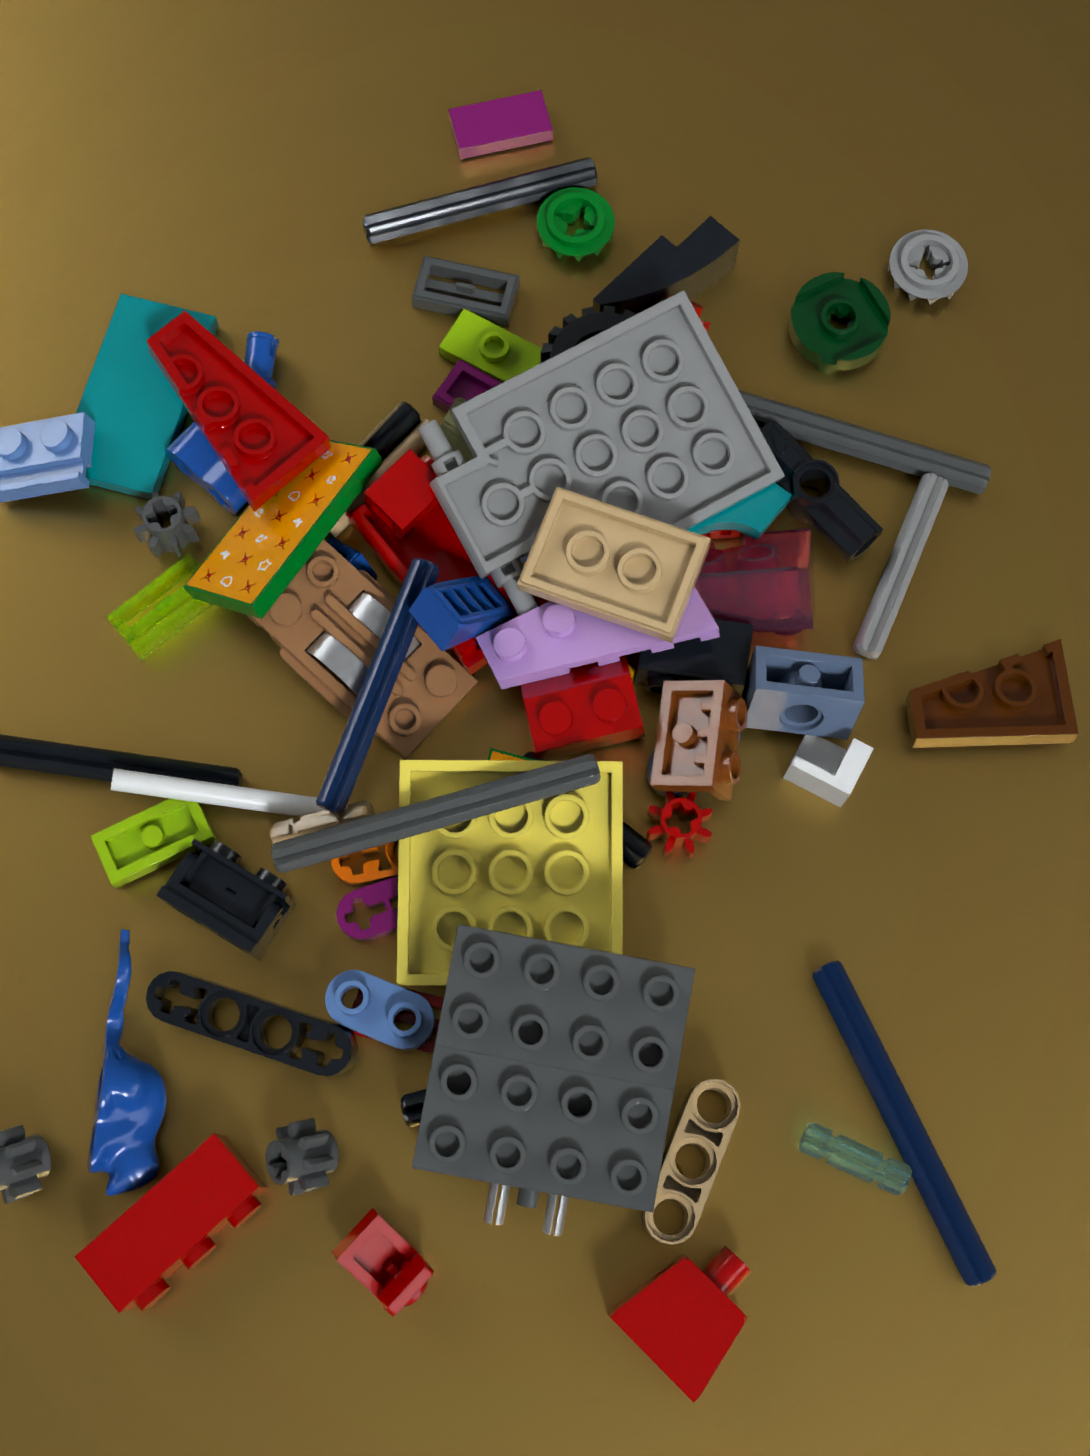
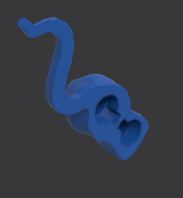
M121 929L117 972L107 1012L103 1060L98 1081L87 1165L89 1173L106 1172L109 1175L106 1187V1194L108 1196L139 1189L153 1181L157 1176L159 1158L155 1148V1139L167 1106V1091L162 1075L151 1064L125 1052L120 1045L124 1026V1007L128 997L132 970L129 952L130 932L125 929Z

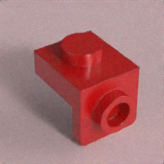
M374 1208L363 1217L332 1251L335 1259L377 1297L382 1307L391 1316H395L403 1307L410 1306L416 1302L424 1293L428 1280L434 1273V1270L420 1251Z

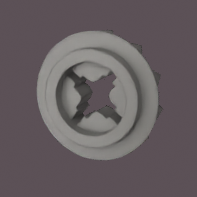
M917 230L904 235L896 242L890 254L887 272L892 274L894 289L902 288L908 293L910 301L918 297L927 299L931 305L940 298L945 297L950 300L953 294L962 287L968 273V260L961 245L949 235L936 230ZM924 254L930 268L935 269L931 280L925 276L923 269H917Z

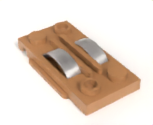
M323 540L262 619L250 615L247 616L258 627L261 626L268 632L271 639L281 647L280 657L345 718L349 719L396 599L366 571L357 570L328 542ZM418 624L375 732L403 760H406L478 683L446 651L442 652L420 624Z

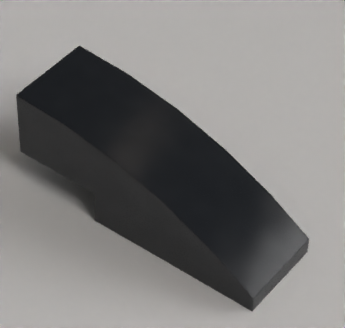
M712 216L708 217L677 247L661 235L593 298L594 312H603L604 306H615L614 313L623 315L627 309L638 314L666 300L667 296H673L683 290L690 300L711 287L735 267L740 239Z

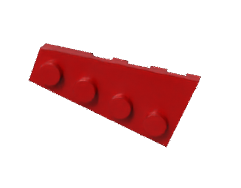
M183 311L146 340L149 353L254 512L330 449V437L186 311Z

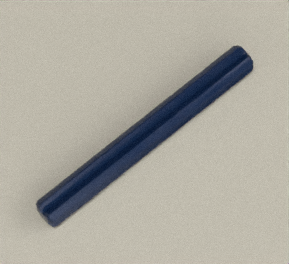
M414 558L410 564L317 796L316 805L324 810L340 814L346 808L419 624L408 610L424 588L435 584L439 574V567L430 561Z

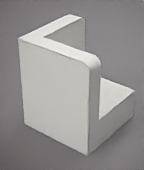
M805 735L783 779L841 808L850 796L874 748L854 738L848 748L844 749L820 736Z

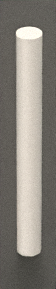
M114 768L111 782L112 791L297 817L324 811V809L316 805L317 797Z

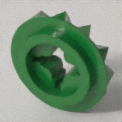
M579 187L565 188L550 195L540 206L537 214V231L541 237L543 248L550 247L555 251L558 259L563 255L574 256L579 262L585 255L594 254L598 256L602 247L606 243H611L615 225L614 213L609 203L598 193ZM584 213L583 229H577L575 234H571V236L567 235V223L573 224Z

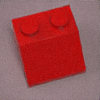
M626 655L620 656L619 662L599 666L598 662L571 668L569 674L521 685L533 744L539 759L547 761L645 737Z

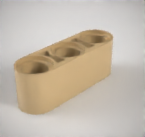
M715 1078L704 1080L689 1091L683 1102L663 1154L654 1209L658 1203L665 1199L674 1200L683 1209L684 1221L678 1231L666 1235L659 1231L654 1224V1210L653 1213L642 1211L641 1220L643 1228L648 1236L657 1242L669 1245L682 1243L691 1237L697 1227L740 1114L741 1103L739 1095L734 1087L724 1080ZM702 1092H716L725 1101L726 1113L719 1123L707 1122L698 1113L697 1101ZM683 1145L696 1146L705 1157L704 1170L701 1175L694 1179L686 1178L680 1174L676 1167V1153Z

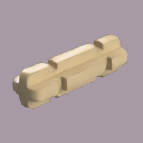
M364 800L348 804V809H345L340 814L324 810L300 816L301 821H296L292 818L276 822L273 828L270 829V838L274 844L375 815L374 809L370 802Z

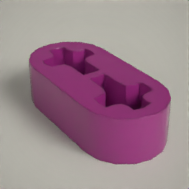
M398 876L353 890L342 898L336 911L337 922L347 936L353 940L364 942L397 932L398 908L393 909L391 903L398 901ZM358 902H364L368 909H374L383 905L386 907L387 911L373 915L370 918L371 927L362 930L357 922L348 923V917L355 914L354 904Z

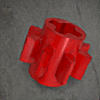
M666 791L663 809L654 805L649 806L647 815L650 819L657 821L658 825L651 827L647 831L646 838L647 840L659 838L662 844L665 845L663 857L670 855L672 849H683L684 855L689 859L694 854L693 842L695 839L703 843L709 842L712 833L708 829L701 827V824L711 817L713 811L712 808L700 810L694 802L696 792H690L687 798H675L673 792ZM672 815H677L681 822L690 821L686 834H682L678 827L668 828Z

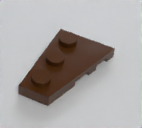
M1061 639L1044 644L1041 650L1021 657L1019 654L1000 659L998 665L974 673L965 671L909 691L906 698L912 748L1073 743L1079 734Z

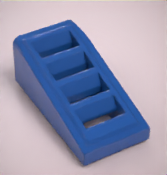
M479 575L439 582L428 586L421 591L408 610L442 652L512 620L517 614L487 577L481 579Z

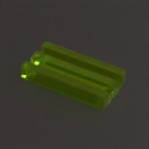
M190 553L106 616L111 625L119 632L141 660L145 659L213 606V604L192 598L175 611L191 598V595L185 588L181 587L174 594L168 595L156 604L152 611L130 628L126 625L127 622L189 574H194L200 565ZM173 611H175L172 615H170L168 618H166L163 622H161L159 625H157L154 629H152L150 632H148L145 636H143L141 639H138V638H140L142 635H144L147 631H149L151 628H153L156 624H158L160 621H162L165 617H167L169 614H171Z

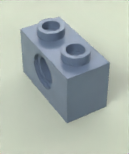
M755 645L747 668L745 687L742 692V698L747 707V723L745 728L848 740L865 703L862 658Z

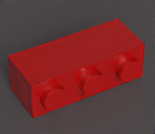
M213 1133L82 1249L75 1258L118 1313L133 1310L136 1306L144 1312L170 1290L171 1286L167 1283L166 1279L184 1264L188 1270H191L217 1247L212 1238L228 1223L236 1229L260 1209L262 1203L257 1197L268 1187L225 1135Z

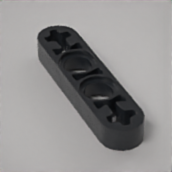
M174 971L161 973L151 981L147 988L146 1002L148 1009L160 1021L321 1076L339 1075L349 1070L357 1059L359 1047L356 1037L351 1030L326 1019L189 973ZM180 982L179 992L182 995L193 999H202L198 1009L190 1006H174L170 1011L171 1001L164 998L166 989L176 988ZM204 989H206V990L208 991L205 996H204ZM224 998L234 1000L240 1011L239 1021L236 1026L228 1031L218 1028L213 1020V1009ZM196 1015H197V1022L194 1021V1017H195ZM277 1015L286 1018L292 1028V1035L288 1044L279 1049L270 1046L264 1036V1028L268 1020ZM306 1024H309L312 1028L306 1035ZM334 1034L337 1036L335 1045L343 1049L341 1059H331L328 1065L324 1064L325 1054L310 1047L302 1048V1058L296 1056V1053L305 1041V1037L317 1041H329Z

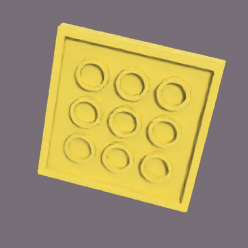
M400 760L399 808L562 761ZM597 761L601 780L597 784L399 840L397 985L446 986L458 924L623 954V761Z

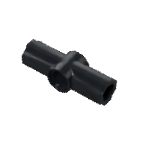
M777 421L772 424H766L760 431L785 475L776 484L792 495L790 502L786 505L790 515L798 521L809 523L847 563L857 559L881 535L883 528L839 485L838 473L832 465L826 461L813 459ZM801 487H815L823 496H808Z

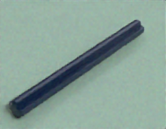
M832 961L817 968L813 972V979L964 1282L968 1286L975 1287L990 1281L996 1276V1268L840 961Z

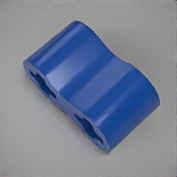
M195 421L165 449L169 459L181 472L204 488L222 507L232 514H237L248 503Z

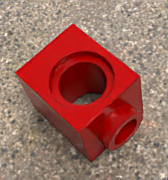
M411 449L402 455L364 492V504L400 541L440 504L429 485L431 481L437 478L431 467L434 461L427 455L420 459Z

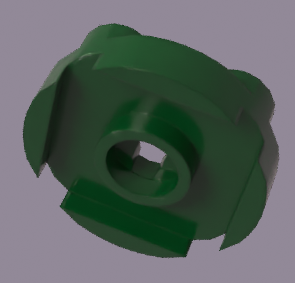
M830 272L821 274L809 280L801 287L791 307L788 326L792 343L797 351L805 359L812 362L817 371L823 374H833L838 370L846 371L859 368L874 359L884 345L890 323V307L883 293L872 282L864 278H860V281L857 282L844 278L845 273ZM835 313L839 319L848 317L851 321L847 324L846 329H836L829 324L831 320L830 314Z

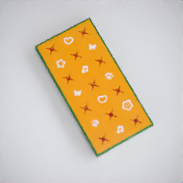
M330 440V449L259 509L254 512L250 505L247 506L183 586L193 599L262 619L382 465L383 459L377 450L371 447Z

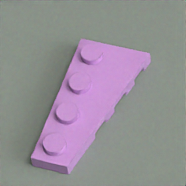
M694 586L673 643L552 601L477 636L476 640L502 690L569 674L571 668L598 662V665L602 666L619 662L620 656L651 649L652 653L673 649L674 643L700 637L702 642L719 638L720 633L718 625Z

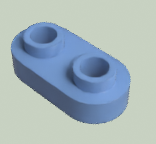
M348 970L340 973L327 987L325 994L326 1009L333 1020L348 1029L402 1051H411L422 1047L430 1040L436 1026L435 1013L428 1001L417 993L360 970ZM358 988L363 992L361 1005L354 1009L347 1008L343 1001L345 993L350 989ZM403 1010H411L416 1016L415 1025L406 1031L399 1030L395 1024L396 1016Z

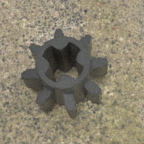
M156 491L152 492V499L144 507L135 508L137 515L144 524L134 528V533L140 542L149 541V548L157 558L163 551L174 552L178 557H181L182 549L190 541L199 542L200 540L195 529L190 525L197 523L201 518L195 506L185 508L186 502L181 492L177 491L172 498L160 496ZM170 521L171 525L165 528L163 524Z
M314 1118L291 1122L288 1126L277 1128L275 1131L278 1140L271 1141L266 1150V1166L271 1179L278 1185L289 1183V1193L291 1196L328 1186L329 1179L327 1174L335 1171L339 1161V1151L334 1136L325 1129L316 1131Z
M23 1125L0 1131V1192L2 1191L4 1203L8 1204L42 1190L39 1179L48 1176L51 1170V1157L45 1140L39 1134L25 1137Z

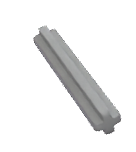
M926 473L917 487L853 644V650L861 656L877 659L883 651L949 487V483L944 477L937 476L934 473Z

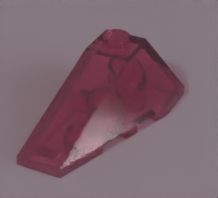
M811 528L764 532L759 539L743 535L742 546L722 550L715 549L714 543L711 542L695 588L714 619L754 625L753 631L774 632L783 636L800 633L803 629H813L815 600Z

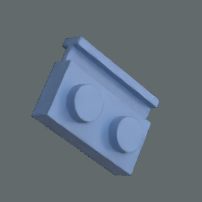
M85 412L0 427V503L89 488L90 481L86 478V468L91 467L95 422Z

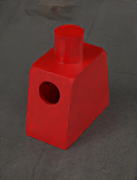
M726 1246L721 1249L703 1271L686 1255L682 1254L620 1301L607 1314L694 1403L704 1391L747 1320V1316L728 1297L748 1276L751 1270Z

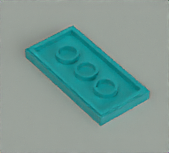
M120 294L76 413L85 412L95 422L91 467L86 468V478L90 481L89 485L149 500L152 499V492L156 491L159 494L170 463L165 449L180 435L188 410L149 353L146 340L183 311L189 313L215 336L219 326L216 316Z

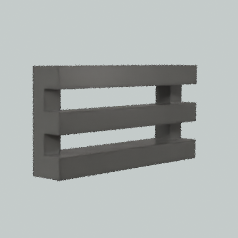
M424 256L412 295V304L415 308L459 317L463 309H466L496 325L509 327L511 310H513L515 305V295L518 293L520 286V276ZM430 275L461 282L453 284L444 281L429 279ZM475 285L504 290L505 293L500 294L476 289Z

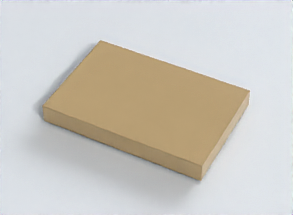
M556 487L517 586L520 591L673 643L711 545V538Z

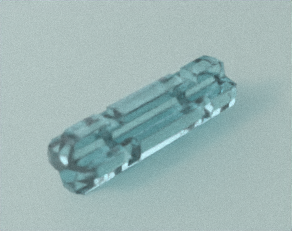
M808 1123L799 1142L801 1152L818 1160L825 1157L827 1158V1164L868 1183H872L875 1180L878 1182L877 1187L894 1195H902L906 1190L912 1173L909 1165L892 1157L885 1160L883 1159V1153L842 1134L835 1137L832 1135L833 1130L818 1123Z

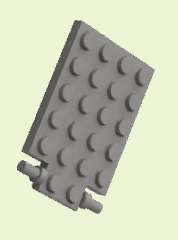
M684 290L453 408L451 416L474 459L465 462L459 450L453 451L437 420H432L418 429L435 461L431 464V467L437 478L431 481L430 487L479 577L482 579L491 575L497 588L503 587L519 616L538 607L532 594L518 589L517 582L523 570L519 559L529 555L556 487L688 530L785 477Z

